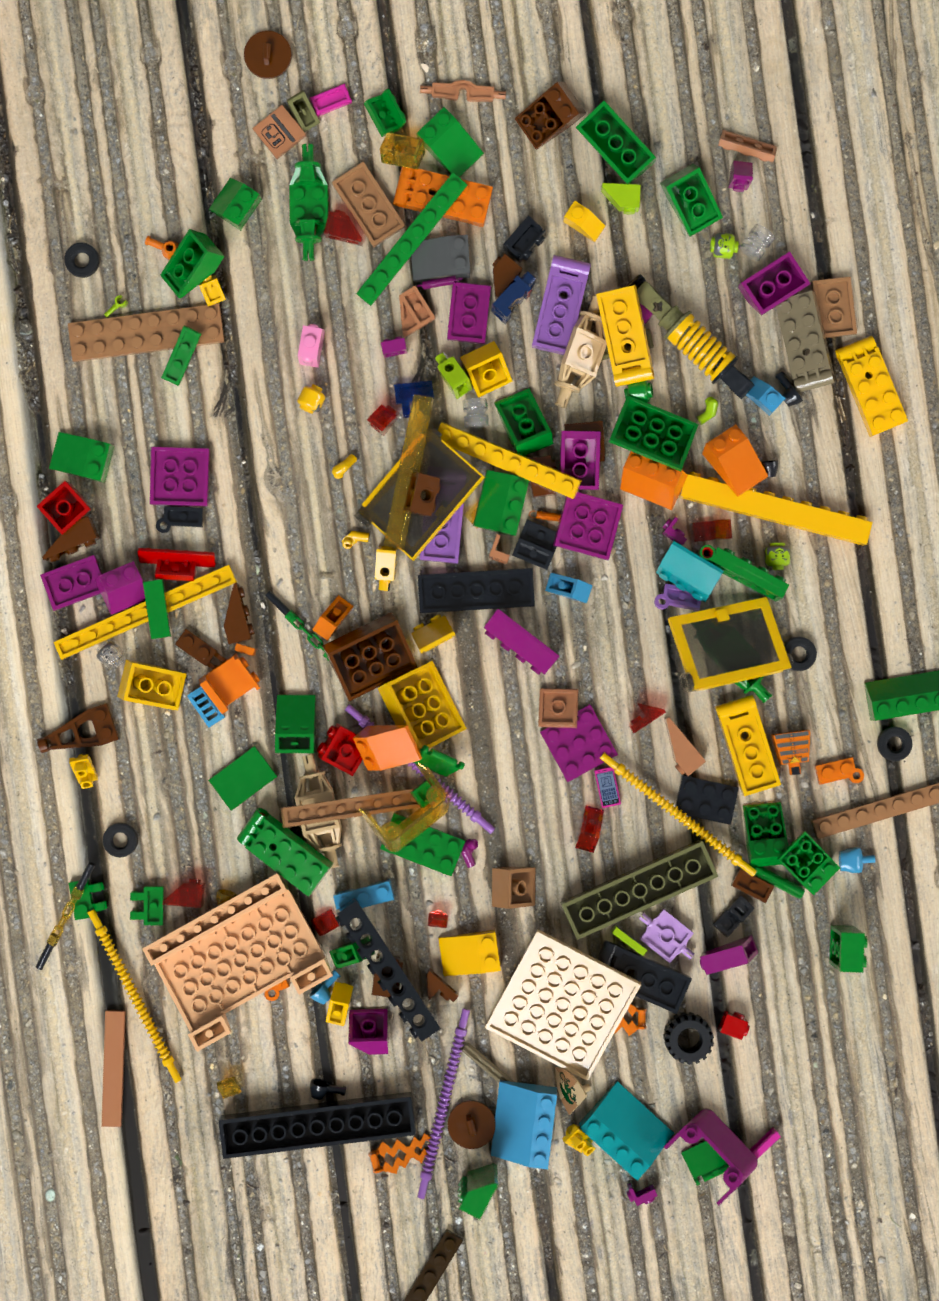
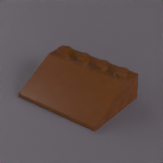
M388 613L322 646L348 701L418 668L398 620L392 613Z

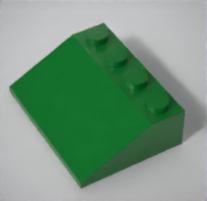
M627 395L609 442L681 471L699 424Z

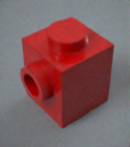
M724 1011L718 1030L721 1033L742 1040L743 1036H747L750 1026L748 1025L749 1022L745 1019V1015L734 1011V1014Z

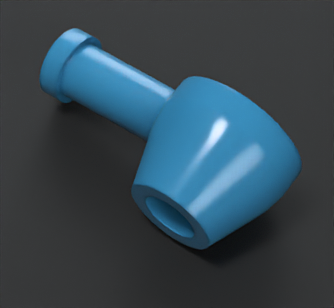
M335 970L332 971V977L321 982L311 991L309 996L314 1001L321 1004L329 1001L331 994L328 988L341 977Z

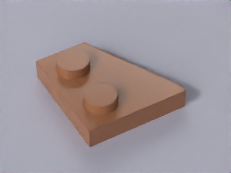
M416 286L399 295L404 338L436 319Z

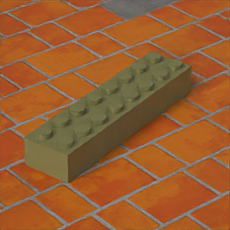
M699 839L560 903L576 939L579 940L719 876L703 841Z

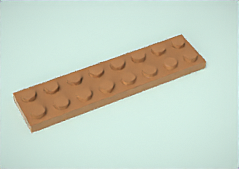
M214 304L209 307L208 305L68 323L72 361L80 362L172 350L184 325L202 333L197 346L225 343L220 304Z

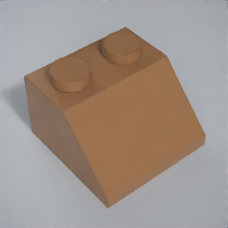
M535 867L492 868V907L511 909L535 906Z

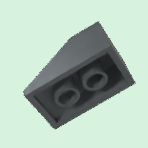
M468 235L445 236L424 240L412 255L413 281L433 280L454 275L456 279L470 278Z

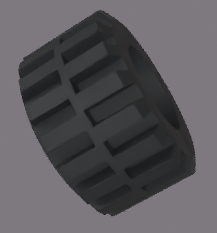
M684 1012L680 1016L675 1015L673 1020L670 1019L668 1021L669 1025L665 1026V1034H663L668 1052L675 1060H679L680 1063L684 1064V1062H687L688 1065H692V1062L700 1063L699 1060L702 1058L705 1060L707 1053L710 1054L712 1051L711 1046H714V1035L710 1026L698 1014L695 1015L691 1012L686 1014ZM687 1028L696 1029L700 1035L698 1043L691 1048H683L678 1044L679 1034Z

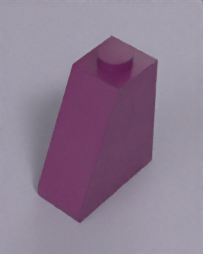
M752 935L704 952L700 956V966L705 970L706 975L749 964L758 954Z

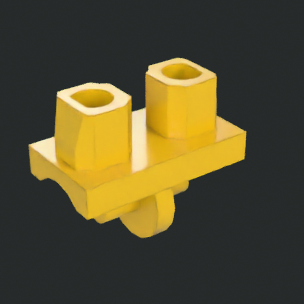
M80 754L78 758H69V763L81 788L93 787V781L98 780V775L88 754Z
M573 1124L566 1129V1136L562 1138L564 1143L580 1153L583 1152L586 1156H589L596 1149L592 1144L593 1140L578 1125Z

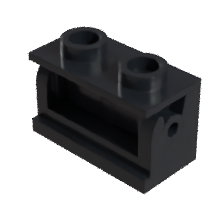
M528 215L505 241L503 249L519 263L523 259L527 261L533 254L532 249L536 245L539 247L546 239L544 236L546 230L542 231L543 228Z

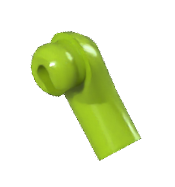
M713 397L706 398V411L697 416V420L701 425L716 415L718 402Z

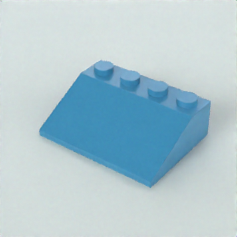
M499 1081L491 1156L526 1167L548 1170L557 1087Z

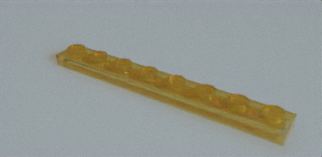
M415 394L413 396L384 547L404 550L411 512L403 511L412 473H419L434 401L432 397Z

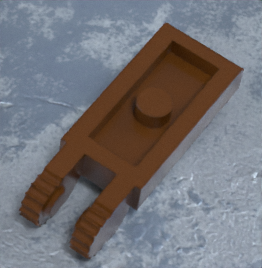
M185 629L175 643L176 646L212 670L217 667V665L211 663L214 656L222 663L227 660L215 648L188 629Z

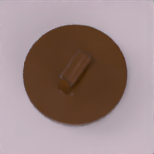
M261 31L253 35L246 43L244 60L247 68L255 76L262 79H274L285 73L290 66L292 59L291 48L288 41L281 34L274 31Z
M475 1100L461 1102L453 1108L449 1115V1135L457 1145L463 1148H481L494 1135L495 1117L490 1108L482 1102Z

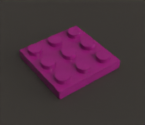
M151 447L150 505L208 507L210 449Z
M577 492L574 499L566 496L553 546L609 561L623 505Z
M590 704L578 710L577 728L547 727L540 731L567 782L604 763L600 759L604 752L611 758L618 755Z

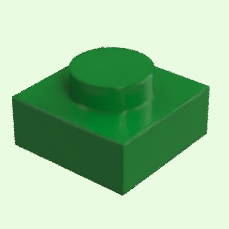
M424 781L410 792L421 808H424L438 797L428 781Z

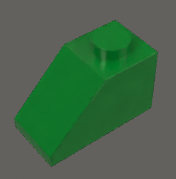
M369 936L360 939L361 943H367L370 940ZM349 942L329 951L336 969L356 964L366 959V957L362 959L356 949L359 946L356 942Z

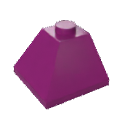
M388 1009L349 1010V1045L369 1055L388 1054Z

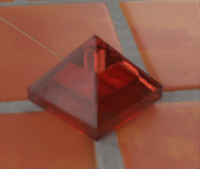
M440 910L429 913L428 926L447 928L448 915Z

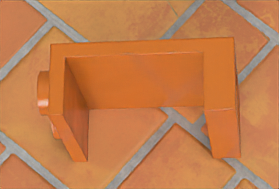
M237 653L199 679L200 686L221 714L228 711L230 703L252 688L260 689L259 677L254 671L252 673L247 668L249 666L248 662L243 656L240 658Z

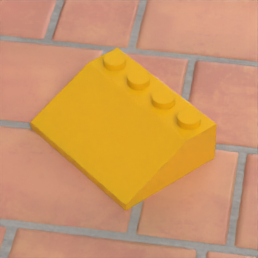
M433 661L377 688L395 725H408L418 750L424 745L431 748L467 729Z

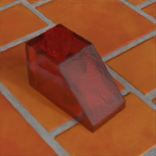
M341 210L329 211L324 231L325 238L363 246L362 237L349 216Z
M381 404L369 416L367 422L369 426L385 436L398 419L397 415H395L397 411L389 405L385 407Z
M585 806L575 848L594 853L600 836L604 810Z
M191 878L164 899L162 905L202 908L204 906L206 883H201V879Z

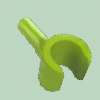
M116 296L115 303L104 315L108 317L119 307L125 308L128 305V301L126 300L123 304H119V300L123 296Z

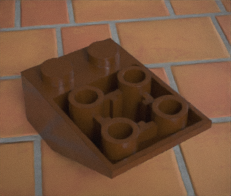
M556 82L514 119L537 150L571 127L586 112L565 82Z

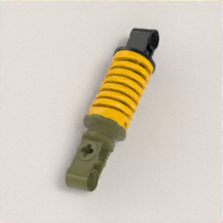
M646 280L637 289L639 302L660 320L658 325L664 327L667 331L664 338L668 339L674 346H677L678 350H683V355H688V359L690 361L693 360L695 366L699 365L698 369L700 371L706 369L704 375H711L710 380L713 385L722 380L742 400L755 384L734 366L739 357L730 351L725 353L727 347H721V341L715 343L717 338L715 336L710 337L711 332H705V326H701L698 329L701 323L698 320L693 321L695 317L691 314V311L682 313L677 305L672 307ZM662 302L663 310L655 311V303Z

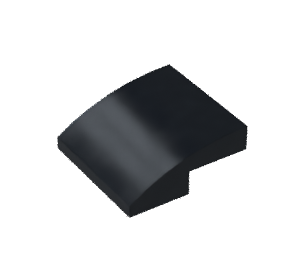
M527 519L512 556L547 570L557 548L553 546L557 531Z

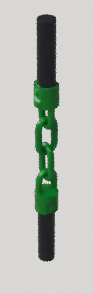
M270 590L265 596L285 615V618L297 630H303L308 635L307 640L316 649L324 651L322 647L324 645L323 641L315 633H309L304 628L303 620ZM296 620L301 623L299 627L294 623ZM313 636L320 642L318 646L311 640Z

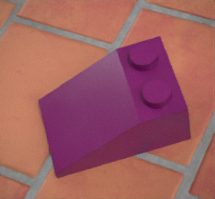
M561 431L559 471L582 480L579 489L599 490L600 431Z

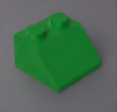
M229 178L209 210L241 231L262 201L259 193L244 183Z

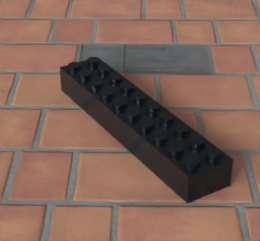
M412 1092L221 1115L218 1120L223 1159L416 1135Z

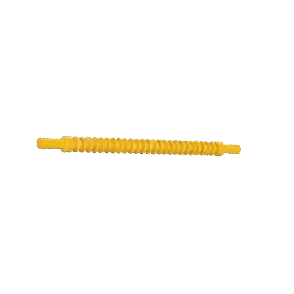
M605 752L600 759L615 770L614 773L618 776L622 775V779H627L626 782L630 781L631 786L635 785V789L639 788V792H644V796L648 795V799L652 798V802H657V806L661 805V809H666V813L670 812V816L674 815V819H679V823L683 822V826H688V830L692 829V833L696 832V836H701V840L705 839V843L708 842L710 847L714 846V850L718 849V853H722L723 857L726 856L727 860L730 859L734 866L738 865L752 877L756 874L757 870L745 862L740 854H735V850L731 851L730 847L727 848L725 843H721L722 840L718 841L717 837H713V833L709 834L708 830L705 831L704 826L700 827V823L696 824L695 820L692 821L691 816L687 817V813L683 814L682 809L678 810V806L674 807L673 803L670 804L669 799L665 800V796L661 797L660 793L657 794L656 789L652 790V786L648 787L647 782L643 783V779L639 780V776L635 777L634 772L630 773V769L626 770L624 764L617 763Z
M94 909L87 912L96 928V935L100 936L99 941L103 942L101 945L105 946L104 951H108L106 955L110 956L109 960H112V965H115L114 970H117V975H120L119 980H122V985H125L124 990H128L127 995H130L129 999H132V1004H135L134 1009H137V1014H140L139 1019H142V1024H145L144 1029H148L147 1034L151 1035L149 1038L153 1039L152 1043H155L154 1048L158 1049L157 1053H160L159 1058L163 1059V1066L167 1067L175 1083L181 1081L182 1079L173 1063L175 1060L173 1056L169 1055L170 1051L166 1050L168 1047L164 1046L165 1041L162 1042L161 1039L163 1037L159 1036L160 1032H157L158 1027L154 1026L155 1022L151 1021L153 1017H149L150 1012L146 1011L148 1008L144 1007L145 1002L142 1003L141 1000L143 998H140V993L136 991L138 988H135V983L131 982L133 978H129L130 973L126 972L128 969L124 968L125 963L122 964L121 962L123 959H120V954L116 953L118 949H115V944L111 943L112 939H109L110 934L106 933L108 931L106 926L102 925Z

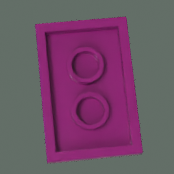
M459 282L453 284L447 340L485 344L491 286Z
M96 555L40 575L53 611L101 594L95 582V579L102 574Z

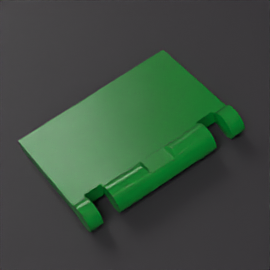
M426 745L419 749L422 759L413 762L444 777L460 769L462 770L465 766L464 762L460 761L457 764V759L433 748L428 751L429 747Z
M706 1140L681 1152L697 1186L700 1185L698 1176L701 1175L704 1182L723 1174L729 1168L728 1163Z

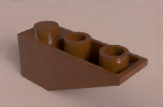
M85 517L80 519L67 532L60 535L44 554L43 560L54 562L61 559L60 556L65 553L71 555L78 552V548L82 546L88 548L97 544L96 541L100 537L92 518Z
M238 583L233 584L224 622L228 645L253 639L252 635L255 634L253 624H249L247 616H250L248 605H244L242 599L245 597L244 589L242 586L239 587Z

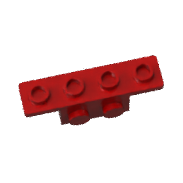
M138 548L140 563L157 564L155 579L194 581L196 567L214 568L216 566L214 552Z

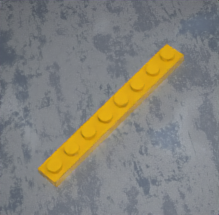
M440 423L437 435L450 447L574 499L576 497L582 480L449 424Z

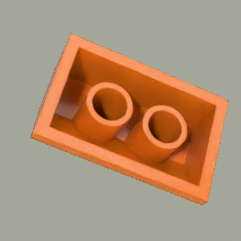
M630 451L623 467L620 489L673 510L688 475L683 470L678 471Z

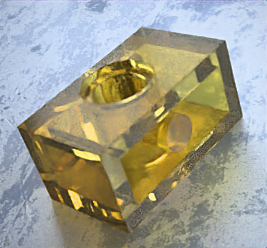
M387 133L380 147L381 161L389 165L418 169L425 155L424 141L420 138Z

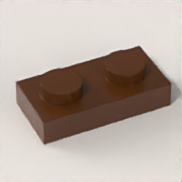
M740 868L731 883V886L764 903L767 902L775 887L756 876L752 877Z

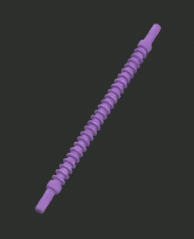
M350 704L346 707L345 711L354 717L362 728L374 726V722H370L368 716H363ZM413 762L408 763L407 766H411L412 770L415 769L416 774L420 773V777L425 778L424 781L428 780L429 784H433V788H437V792L441 791V795L444 794L445 799L449 798V802H454L453 805H457L458 809L461 808L462 813L466 812V816H470L472 822H477L490 834L495 830V827L486 821L478 810L475 811L474 807L471 808L470 803L466 804V800L461 799L462 796H457L458 793H453V789L450 790L449 786H445V782L442 783L440 778H436L437 775L433 776L432 771L429 772L428 769Z
M465 1008L462 1009L459 1025L455 1029L456 1036L453 1037L455 1042H452L454 1047H451L453 1051L450 1053L451 1058H448L450 1063H447L449 1068L446 1069L447 1074L444 1075L446 1079L443 1080L445 1084L442 1085L443 1090L440 1091L442 1095L439 1096L441 1100L438 1101V1104L440 1105L437 1106L438 1111L435 1112L437 1117H434V1120H436L433 1122L434 1128H431L433 1133H430V1136L432 1138L429 1139L430 1144L427 1145L429 1149L426 1150L428 1154L425 1155L426 1160L423 1161L425 1163L422 1166L424 1170L420 1173V1178L422 1179L417 1195L420 1199H425L428 1182L432 1179L433 1174L431 1171L434 1170L432 1165H435L433 1161L436 1160L435 1155L438 1154L436 1149H439L437 1144H440L439 1138H442L440 1133L443 1132L441 1128L444 1127L443 1122L446 1121L444 1119L447 1116L445 1112L448 1111L446 1107L449 1106L448 1101L451 1100L449 1095H452L450 1092L453 1090L452 1084H455L453 1079H456L454 1074L457 1073L456 1068L459 1067L457 1063L460 1062L458 1060L461 1057L459 1053L462 1052L461 1047L464 1046L462 1044V1041H465L463 1037L467 1034L466 1025L470 1010Z

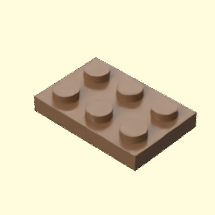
M851 277L812 281V291L815 292L825 338L856 335L857 327Z

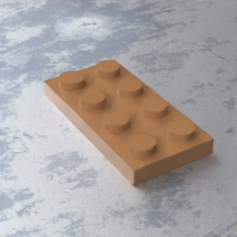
M364 162L331 182L373 248L405 228V224Z

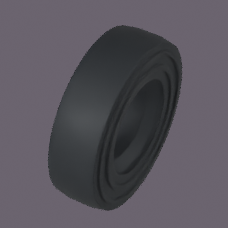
M80 242L71 245L67 249L64 262L67 270L72 275L86 278L97 271L100 259L98 252L93 246ZM80 253H85L89 257V263L85 267H78L75 264V257Z
M794 637L784 644L792 667L790 668L791 670L804 671L815 663L817 651L815 645L809 639ZM798 646L806 650V658L800 662L792 657L793 649Z
M886 728L878 737V751L887 760H903L912 750V738L903 728ZM894 736L902 741L901 748L895 752L891 751L887 745L888 740Z
M126 823L111 825L103 835V846L114 857L121 858L130 855L138 844L136 831ZM124 833L128 839L126 846L122 848L115 846L113 843L114 835Z

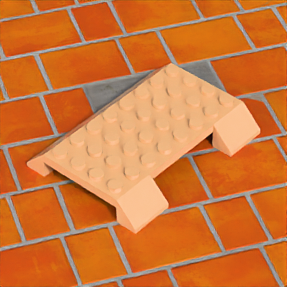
M278 873L142 948L150 965H155L190 1031L188 1036L197 1052L232 1033L226 1013L288 978L291 979L300 995L333 976L320 944L290 889Z

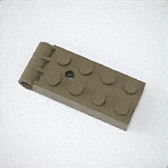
M811 290L791 296L777 305L776 310L796 391L800 393L836 383L815 292ZM810 349V354L806 356L805 351Z

